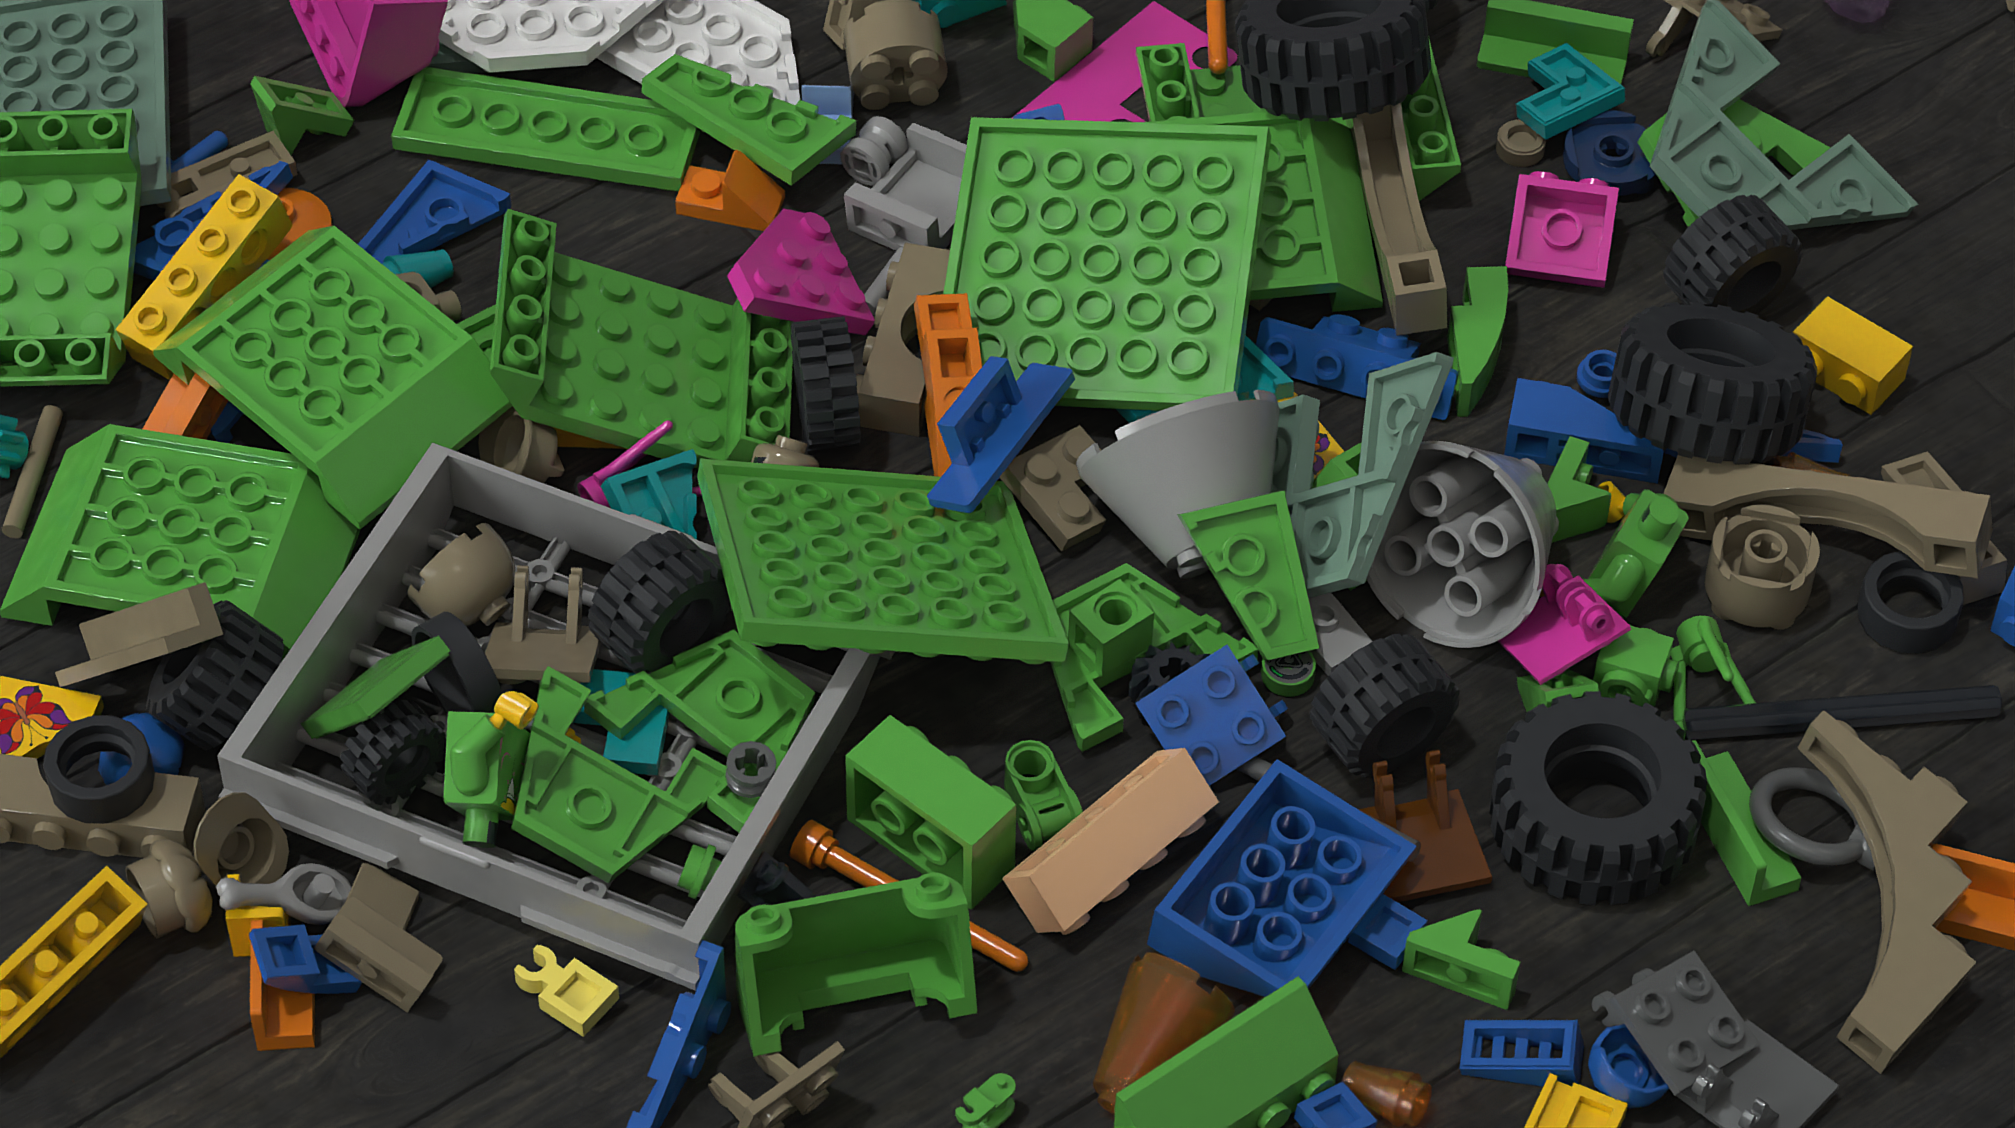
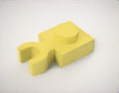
M536 945L533 949L534 962L543 967L542 970L530 972L519 964L514 968L516 983L522 990L529 993H540L538 995L539 1008L583 1037L619 1000V989L616 984L576 958L563 969L557 965L555 954L545 946Z

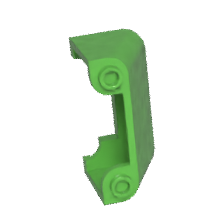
M927 873L918 878L776 905H758L741 915L735 923L738 1005L753 1056L782 1051V1032L791 1024L793 1030L804 1029V1010L907 990L911 991L916 1007L927 1005L926 997L945 1003L949 1018L977 1013L968 903L958 881L944 874Z

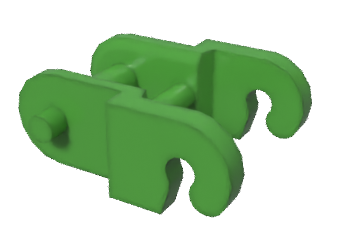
M995 1074L978 1089L974 1087L963 1097V1102L973 1112L967 1113L963 1107L956 1109L955 1116L962 1123V1128H998L1007 1120L1015 1108L1014 1100L1011 1097L1016 1089L1015 1080L1008 1074Z

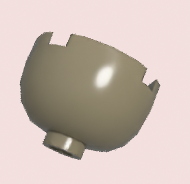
M481 523L476 527L483 534L473 540L463 533L442 549L419 573L425 581L419 591L410 585L408 597L430 619L442 612H450L462 621L466 627L480 620L488 626L500 618L509 608L510 603L505 597L514 586L516 567L511 551L489 524Z

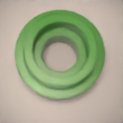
M693 844L677 883L678 887L689 891L688 897L696 899L700 889L705 891L722 861L713 858L716 850L715 846L708 844L705 849Z

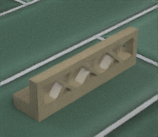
M206 582L79 624L91 660L56 671L55 674L59 686L63 687L223 635Z

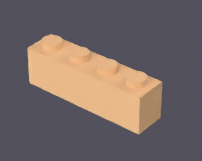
M1186 748L1156 751L1002 879L1037 933L1061 932L1063 935L1072 933L1088 922L1090 919L1088 911L1100 901H1109L1123 893L1129 886L1127 879L1137 870L1147 869L1161 861L1168 853L1165 847L1174 839L1188 836L1198 830L1206 822L1203 815L1218 804L1219 801Z

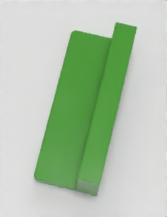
M1489 0L1477 67L1531 78L1528 76V61L1568 43L1619 84H1622L1634 19L1530 0Z
M1692 740L1701 755L1700 764L1705 768L1707 777L1706 801L1701 824L1747 905L1751 906L1798 891L1801 876L1788 854L1770 843L1755 825L1749 808L1751 790L1729 752L1706 758L1696 740Z

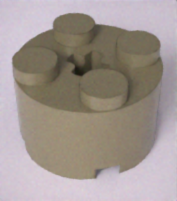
M884 0L865 7V16L858 19L855 23L853 17L846 23L843 38L850 83L855 94L861 98L862 106L870 110H879L886 107L889 103L911 101L916 105H928L938 98V89L945 82L948 71L940 22L935 12L930 9V14L920 10V4L912 0Z
M1751 505L1741 508L1739 515L1727 520L1726 516L1719 522L1714 531L1705 574L1706 593L1711 601V610L1717 617L1723 620H1733L1747 626L1772 627L1782 630L1794 624L1795 618L1802 613L1808 604L1820 555L1817 537L1813 531L1810 535L1800 525L1801 518L1793 512L1780 507Z

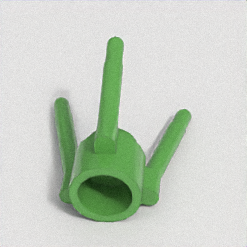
M1695 616L1682 622L1676 632L1680 645L1671 650L1672 660L1679 662L1674 679L1673 720L1684 730L1682 719L1684 710H1686V666L1688 665L1698 672H1709L1718 668L1723 679L1728 682L1731 681L1744 704L1756 703L1732 660L1728 645L1723 642L1717 621L1709 616Z

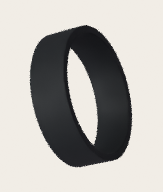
M442 612L416 626L412 631L413 646L440 636L450 649L449 656L424 675L427 684L447 715L448 711L495 713V704L502 695L499 682L481 646L462 621L450 612Z

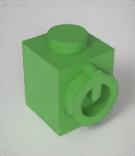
M1631 626L1632 630L1615 639L1608 646L1601 648L1596 662L1593 681L1598 683L1602 697L1615 698L1616 693L1630 696L1632 698L1631 703L1643 707L1646 702L1655 707L1660 690L1670 693L1679 662L1670 659L1674 638L1659 634L1648 628Z

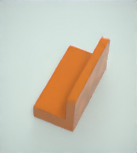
M196 373L189 385L173 374L142 429L206 440L211 432L210 429L219 418L228 400Z
M1932 844L1931 848L1939 855H1945L1954 860L1961 868L1963 874L1972 881L1959 903L1936 929L1939 932L2015 951V863L1940 844Z
M251 920V930L264 928L263 920ZM251 943L250 1018L257 1051L315 1047V993L288 991L264 984Z

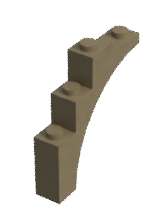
M1823 710L1808 727L1798 749L1831 781L1853 812L1871 850L1881 890L1882 933L1875 970L1863 998L1846 1020L1837 1038L1881 1074L1962 985L1976 964V961L1967 955L1965 948L1959 941L1949 935H1943L1936 929L1956 907L1972 881L1963 874L1961 868L1954 860L1945 855H1939L1931 848L1932 844H1937L1953 827L1968 802L1959 795L1952 783L1943 777L1935 776L1925 767L1912 780H1909L1902 774L1900 768L1893 760L1877 754L1858 738L1857 733L1850 725L1841 720H1835Z

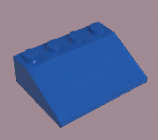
M1276 759L1156 907L1147 945L1194 975L1264 997L1270 995L1297 976L1304 981L1309 989L1415 853L1417 846Z

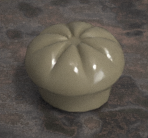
M167 839L156 840L150 846V856L126 866L125 869L129 887L148 904L143 920L156 939L181 927L192 933L199 932L206 926L212 914L213 900L207 887V882L204 878L199 877L201 870L187 848L175 841Z

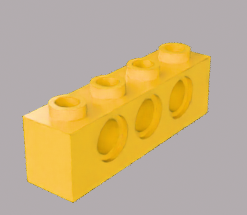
M240 174L237 175L116 328L118 335L134 360L167 379H171L174 373L154 357L153 350L257 271L262 263L268 259L293 227L278 195Z
M105 866L0 965V1058L140 926L148 904L108 866Z

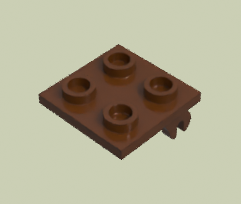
M1440 750L1426 752L1428 772L1426 799L1395 805L1392 774L1387 775L1388 764L1385 760L1373 764L1375 781L1374 806L1359 809L1421 842V849L1417 857L1404 865L1383 893L1396 902L1489 884L1492 881L1491 872L1459 789L1447 791L1445 763L1440 764Z

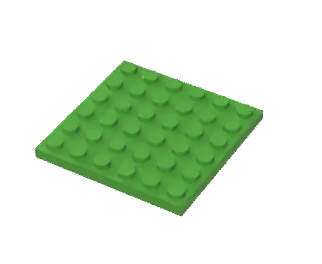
M971 117L943 294L967 293L972 328H977L982 366L990 356L1006 358L1009 360L1016 381L1032 363L1072 369L1075 380L1055 406L1161 411L1212 395L1236 391V394H1238L1271 144L1269 126Z
M700 458L697 479L741 641H748L764 647L774 646L779 643L805 645L815 650H827L831 647L854 648L871 654H879L885 651L913 652L922 657H935L939 654L960 655L978 661H987L992 658L1019 659L1029 664H1042L1046 661L1065 662L1069 646L1013 494L1003 481L995 482L973 512L964 513L930 505L927 495L941 478L939 476Z

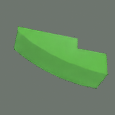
M1507 266L1467 267L1462 299L1463 306H1451L1447 342L1449 356L1454 358L1451 368L1459 373L1454 392L1457 417H1468L1482 397L1495 370L1501 350L1507 307Z

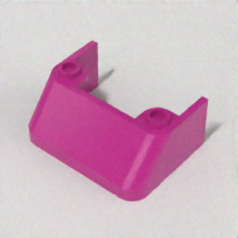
M289 0L331 91L343 107H362L428 67L432 58L436 57L439 51V33L448 0Z

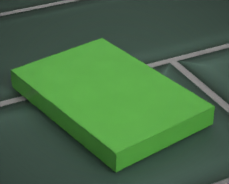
M436 636L382 658L300 724L312 739H318L371 719L448 657L450 649L440 636Z

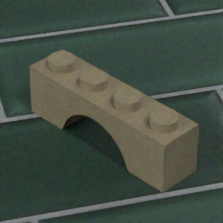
M905 242L899 262L891 261L886 280V290L890 291L888 299L880 298L878 301L874 323L878 331L876 337L868 336L865 343L863 366H866L864 375L856 374L860 427L920 436L925 419L924 405L927 397L922 360L913 355L906 345L918 334L914 310L916 296L940 295L944 292L950 250Z
M0 754V843L9 841L34 844L49 850L67 848L91 851L106 857L124 855L145 858L150 856L149 849L154 841L167 839L180 843L193 854L197 828L206 810L199 778L155 772L153 790L140 808L126 818L107 824H87L67 817L54 805L49 787L41 776L37 758Z

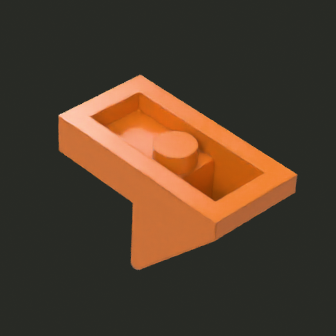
M735 149L726 172L689 165L675 200L676 214L764 231L779 215L785 199V190L745 154Z

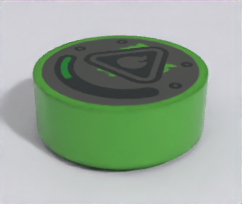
M1310 651L1272 660L1262 659V681L1275 694L1287 697L1301 695L1309 690L1314 682L1315 658Z

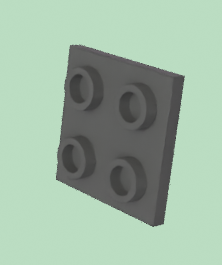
M1695 951L1690 952L1657 972L1645 968L1634 974L1631 987L1616 995L1609 991H1604L1592 1000L1594 1011L1603 1007L1608 1011V1016L1602 1021L1603 1025L1607 1027L1621 1024L1626 1025L1674 1096L1693 1086L1699 1075L1705 1077L1707 1068L1711 1063L1722 1069L1760 1045Z
M1747 1019L1745 1023L1760 1045L1722 1069L1711 1063L1707 1068L1705 1077L1699 1075L1693 1086L1677 1095L1678 1098L1719 1128H1803L1838 1092L1839 1085Z

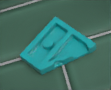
M694 449L608 477L602 483V491L612 509L651 520L689 534L697 540V532L693 527V518L697 513V494L692 493V469L697 465Z

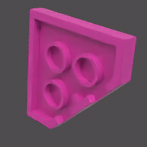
M783 209L736 262L727 275L744 312L794 322L844 316L845 322L848 325V332L866 335L875 323V319L865 301V295L859 289L848 267V262L841 253L830 231L828 222L824 217L813 212L803 213Z

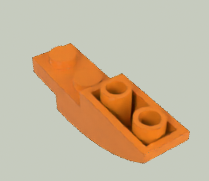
M967 293L917 295L914 304L927 393L924 408L934 476L939 477L943 476L952 462L937 423L982 368L977 328H972Z

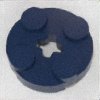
M1607 110L1580 123V126L1573 131L1570 129L1565 138L1563 162L1568 174L1576 182L1586 178L1605 181L1610 187L1619 188L1618 196L1648 193L1654 187L1657 175L1649 167L1650 163L1637 143L1646 128L1635 123L1636 116L1614 110ZM1615 149L1620 157L1606 155V150Z

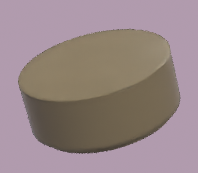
M1520 119L1512 120L1501 126L1497 135L1496 152L1505 163L1516 167H1528L1537 164L1543 158L1546 140Z

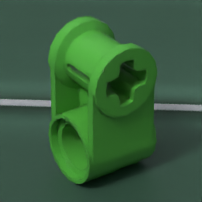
M1027 740L1020 741L1010 748L1005 760L1004 791L1008 793L1016 804V819L1021 834L1028 848L1034 851L1042 846L1043 841L1052 838L1083 811L1076 794L1068 786L1054 758L1053 752L1048 746L1039 741ZM1024 774H1032V775H1036L1037 777H1031V778H1030V777H1024V776H1022V775H1024Z

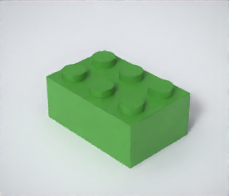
M889 715L845 755L847 820L921 874L941 873L958 881L966 897L968 908L971 910L1003 880L1002 878L1015 868L1016 804L1002 788L995 785L990 786L971 773L969 767L958 757L947 756L933 746L917 728L913 726L907 727Z

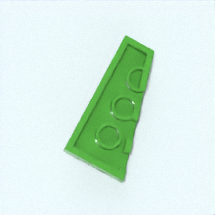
M676 54L642 78V93L731 149L741 151L752 162L791 186L856 135V120L840 115L837 120L818 114V106L802 100H799L796 105L774 98L773 90L756 83L754 86L738 85L731 82V74Z

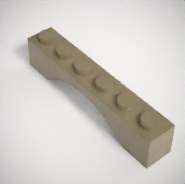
M1401 103L1395 106L1387 105L1383 108V111L1371 115L1367 112L1358 114L1357 118L1346 119L1347 127L1351 128L1364 201L1396 336L1447 328V288L1438 251L1429 237L1418 200L1408 152Z
M1678 455L1664 494L1673 498L1679 508L1689 516L1679 536L1712 541L1717 525L1726 516L1727 520L1739 515L1741 508L1751 505H1772L1793 512L1801 518V523L1833 525L1860 531L1883 540L1907 554L1925 571L1973 578L1979 577L1992 535L1990 495L1924 487L1916 484L1872 480L1864 477L1820 473L1812 470L1768 466L1760 463L1734 464L1733 461H1722L1720 464L1706 462V459L1695 456L1691 459Z

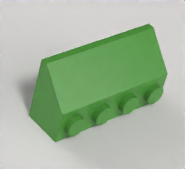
M1297 976L1116 1093L1114 1128L1282 1127L1290 1114L1296 1111L1298 1103L1334 1086L1339 1054L1304 981Z

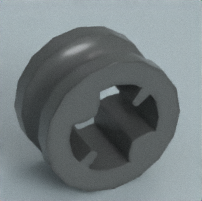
M748 741L733 747L728 754L725 778L728 787L741 797H760L775 774L777 761L774 753L768 746L760 742ZM744 764H757V776H746Z

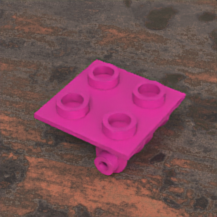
M1549 564L1546 567L1542 586L1544 596L1538 599L1527 619L1517 629L1498 640V642L1542 685L1597 650L1608 646L1612 641L1632 629L1579 575L1573 578L1566 566L1562 564Z

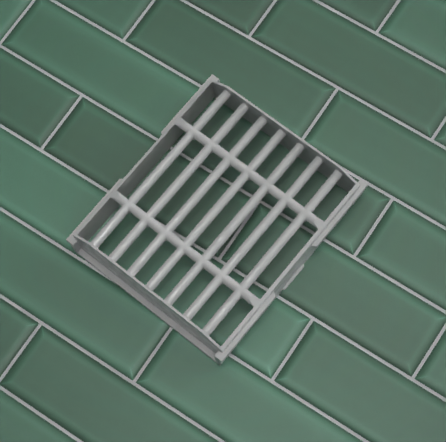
M432 443L217 755L224 787L218 798L220 799L232 792H246L257 799L284 829L383 868L389 869L393 867L518 916L525 924L696 991L700 982L698 958L695 957L702 940L718 946L721 945L745 904L737 894L760 854L766 851L770 856L774 855L857 714L880 656L891 660L895 651L871 654L854 648H839L847 651L834 675L758 648L813 691L822 695L810 715H808L803 727L738 836L731 835L690 818L670 834L704 848H707L708 844L716 847L715 852L725 855L705 891L700 889L698 893L700 899L688 920L608 890L614 880L608 884L592 874L591 876L579 879L497 846L494 848H477L464 845L462 843L463 833L403 810L402 808L409 797L403 800L398 795L394 804L388 805L384 801L382 806L376 805L362 793L292 767L291 765L306 744L337 757H341L343 751L349 750L345 745L349 737L334 732L318 739H312L300 723L342 691L359 665L370 668L380 659L392 655L372 647L385 626L412 636L413 629L428 620L401 610L398 607L407 595L410 585L420 590L425 583L419 573L428 564L435 551H441L459 537L444 530L454 506L551 541L540 559L528 562L513 556L516 567L515 572H517L518 565L529 566L528 628L566 630V623L534 612L532 609L544 590L568 599L569 577L557 573V570L565 560L570 549L615 565L633 546L641 541H646L651 535L659 532L664 534L667 531H676L678 534L681 532L634 514L622 513ZM683 533L720 565L715 546L698 541L693 536ZM584 582L582 604L591 607L594 603L592 602L593 596L598 588ZM514 597L506 599L510 606L497 619L498 622L512 623ZM492 632L489 636H484L480 639L475 638L484 653L486 652ZM717 632V633L714 635V638H716V637H718V636H720V635H723V634ZM601 643L597 658L631 670ZM424 676L413 684V686L432 693ZM529 680L539 685L541 680ZM441 708L437 715H432L430 718L446 734L445 738L447 739L448 715ZM670 713L666 733L676 737L667 752L662 753L658 776L648 775L651 776L648 782L666 791L692 747L695 748L696 745L718 753L721 752ZM532 721L525 727V729L531 730ZM572 724L570 728L581 739V744L603 756L607 736ZM436 772L433 776L427 774L423 778L426 784L420 789L443 797L445 775ZM416 786L411 788V794L415 790ZM502 820V821H505V822H507V823L512 824V821H513V820ZM646 853L627 868L689 893L688 890L677 886L684 868L682 866Z

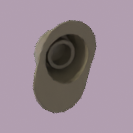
M513 406L479 433L478 445L481 461L541 483H545L548 477H560L564 473V467L557 454V431L553 427L521 418Z
M232 792L218 799L206 811L195 835L194 858L200 870L215 886H217L222 878H227L229 874H239L241 883L270 884L280 879L286 869L289 855L287 835L280 824L257 799L246 792Z

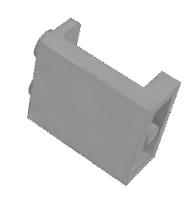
M912 123L906 130L908 142L906 152L872 189L855 182L844 193L848 230L893 250L904 247L905 242L945 249L952 242L967 145L944 136L938 131ZM936 202L941 203L932 214H928Z

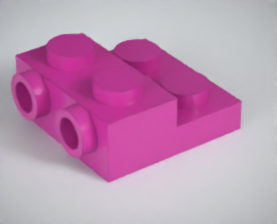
M1538 171L1532 172L1530 175L1519 174L1505 265L1507 266V274L1604 288L1619 188L1610 187L1605 181L1593 178L1574 182L1559 180L1558 176L1549 172Z

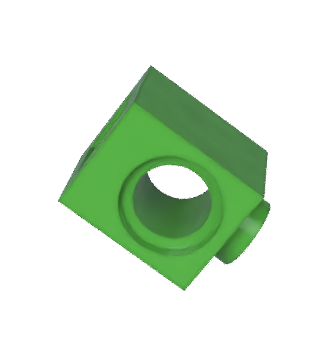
M1119 579L1069 610L1068 642L1103 677L1149 648V645H1152L1153 621L1155 617L1153 608L1142 594L1134 593Z

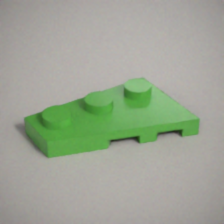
M1285 491L1272 492L1177 514L1264 660H1272L1319 649Z

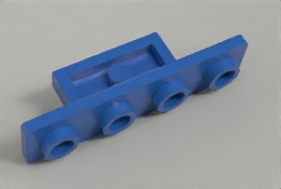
M1335 314L1331 315L1330 318L1324 316L1313 330L1266 317L1260 323L1256 346L1288 377L1366 398L1369 373L1418 358L1421 343L1408 340L1409 336L1407 334L1396 336L1395 329L1381 328L1379 331L1359 326L1360 322L1353 317ZM1450 369L1432 417L1445 420L1448 417L1459 376L1457 370Z
M990 356L937 423L952 464L928 493L927 498L930 505L964 513L973 512L1074 382L1075 377L1072 369L1032 363L1016 381L1008 359Z

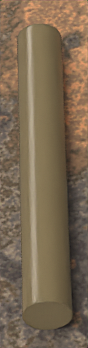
M47 405L43 408L2 527L3 534L10 538H20L26 526L63 416L62 410L56 406Z

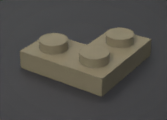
M1080 425L1015 457L999 477L1061 551L1099 533L1106 522L1104 516L1080 489L1087 484L1080 478L1076 461L1089 446L1095 443Z

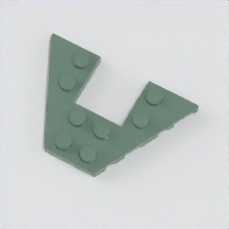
M1707 0L1701 8L1649 167L1698 217L1719 203L1740 195H1745L1746 197L1749 195L1758 196L1790 230L1907 217L1918 203L1850 134L1788 180L1731 122L1723 111L1773 75L1780 63L1719 0Z
M1435 352L1369 373L1358 475L1311 489L1314 482L1313 461L1315 443L1319 434L1318 415L1320 400L1303 394L1278 402L1280 412L1271 493L1285 491L1308 598L1365 583L1452 367L1453 357Z

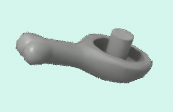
M314 863L300 864L290 869L276 882L270 884L241 883L234 878H222L216 886L217 893L220 896V906L225 910H234L240 906L281 907L287 915L301 922L313 925L330 924L345 904L352 888L347 878L336 870Z

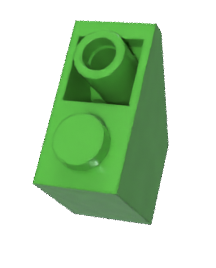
M1013 0L1017 57L1023 63L1055 82L1092 51L1093 16L1088 14L1082 7L1074 5L1067 0Z

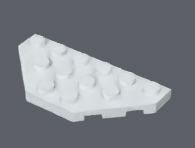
M448 0L439 33V42L488 72L588 65L664 0Z
M664 0L597 57V59L642 84L643 77L676 54L731 74V82L738 85L754 86L755 83L772 89L774 98L796 105L800 100L789 19L755 0Z

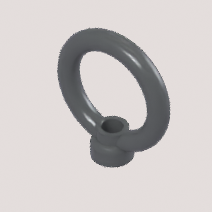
M1801 767L1782 768L1764 775L1754 785L1749 799L1752 819L1762 835L1775 847L1792 857L1813 864L1837 866L1857 861L1860 865L1872 871L1875 870L1871 850L1853 812L1831 781L1821 771ZM1789 789L1809 790L1822 794L1838 803L1848 812L1854 821L1855 828L1849 840L1841 843H1821L1806 839L1794 833L1780 822L1773 812L1772 798L1777 793Z

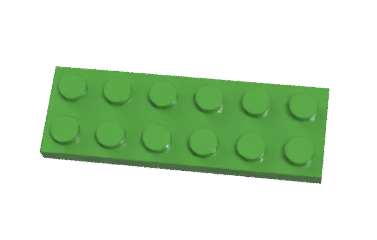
M426 67L413 76L391 136L393 149L679 191L691 163L701 129L654 100Z

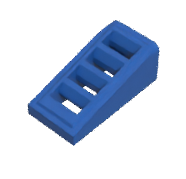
M1465 1020L1460 1061L1461 1075L1543 1087L1549 1073L1558 1076L1557 1081L1569 1086H1573V1083L1580 1085L1584 1041L1578 1020ZM1483 1039L1493 1041L1491 1058H1481ZM1507 1043L1516 1044L1514 1058H1505ZM1530 1046L1539 1047L1538 1058H1529ZM1554 1049L1563 1051L1562 1058H1553Z

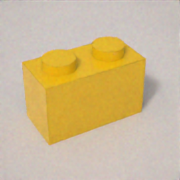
M1828 296L1793 331L1795 335L1801 338L1803 345H1807L1812 352L1817 366L1815 382L1835 393L1845 402L1857 406L1870 415L1878 409L1906 378L1913 346Z

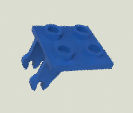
M1228 644L1135 703L1164 749L1186 748L1209 786L1286 737L1275 717L1288 709L1287 705L1281 700L1272 707H1267L1245 673L1259 664L1258 660L1252 654L1243 661L1238 662Z

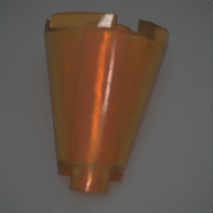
M1146 952L1141 959L1138 954L1129 967L1093 1081V1088L1099 1094L1097 1102L1104 1109L1115 1115L1116 1093L1231 1020L1235 1013L1234 1007L1224 992L1215 986L1211 994H1208L1195 984L1200 977L1199 973L1171 958Z

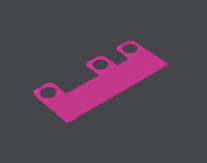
M1153 1L1017 114L1060 104L1065 120L1111 122L1116 119H1126L1131 122H1146L1120 105L1142 86L1136 58V47L1185 43L1190 70L1203 69L1194 64L1192 55L1197 49L1208 47L1207 34ZM1227 47L1228 66H1231L1236 62L1237 54Z

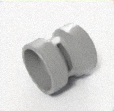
M879 116L872 117L860 130V138L851 139L841 151L840 157L843 167L857 181L873 186L889 171V164L896 163L908 148L907 138L900 127L891 120Z

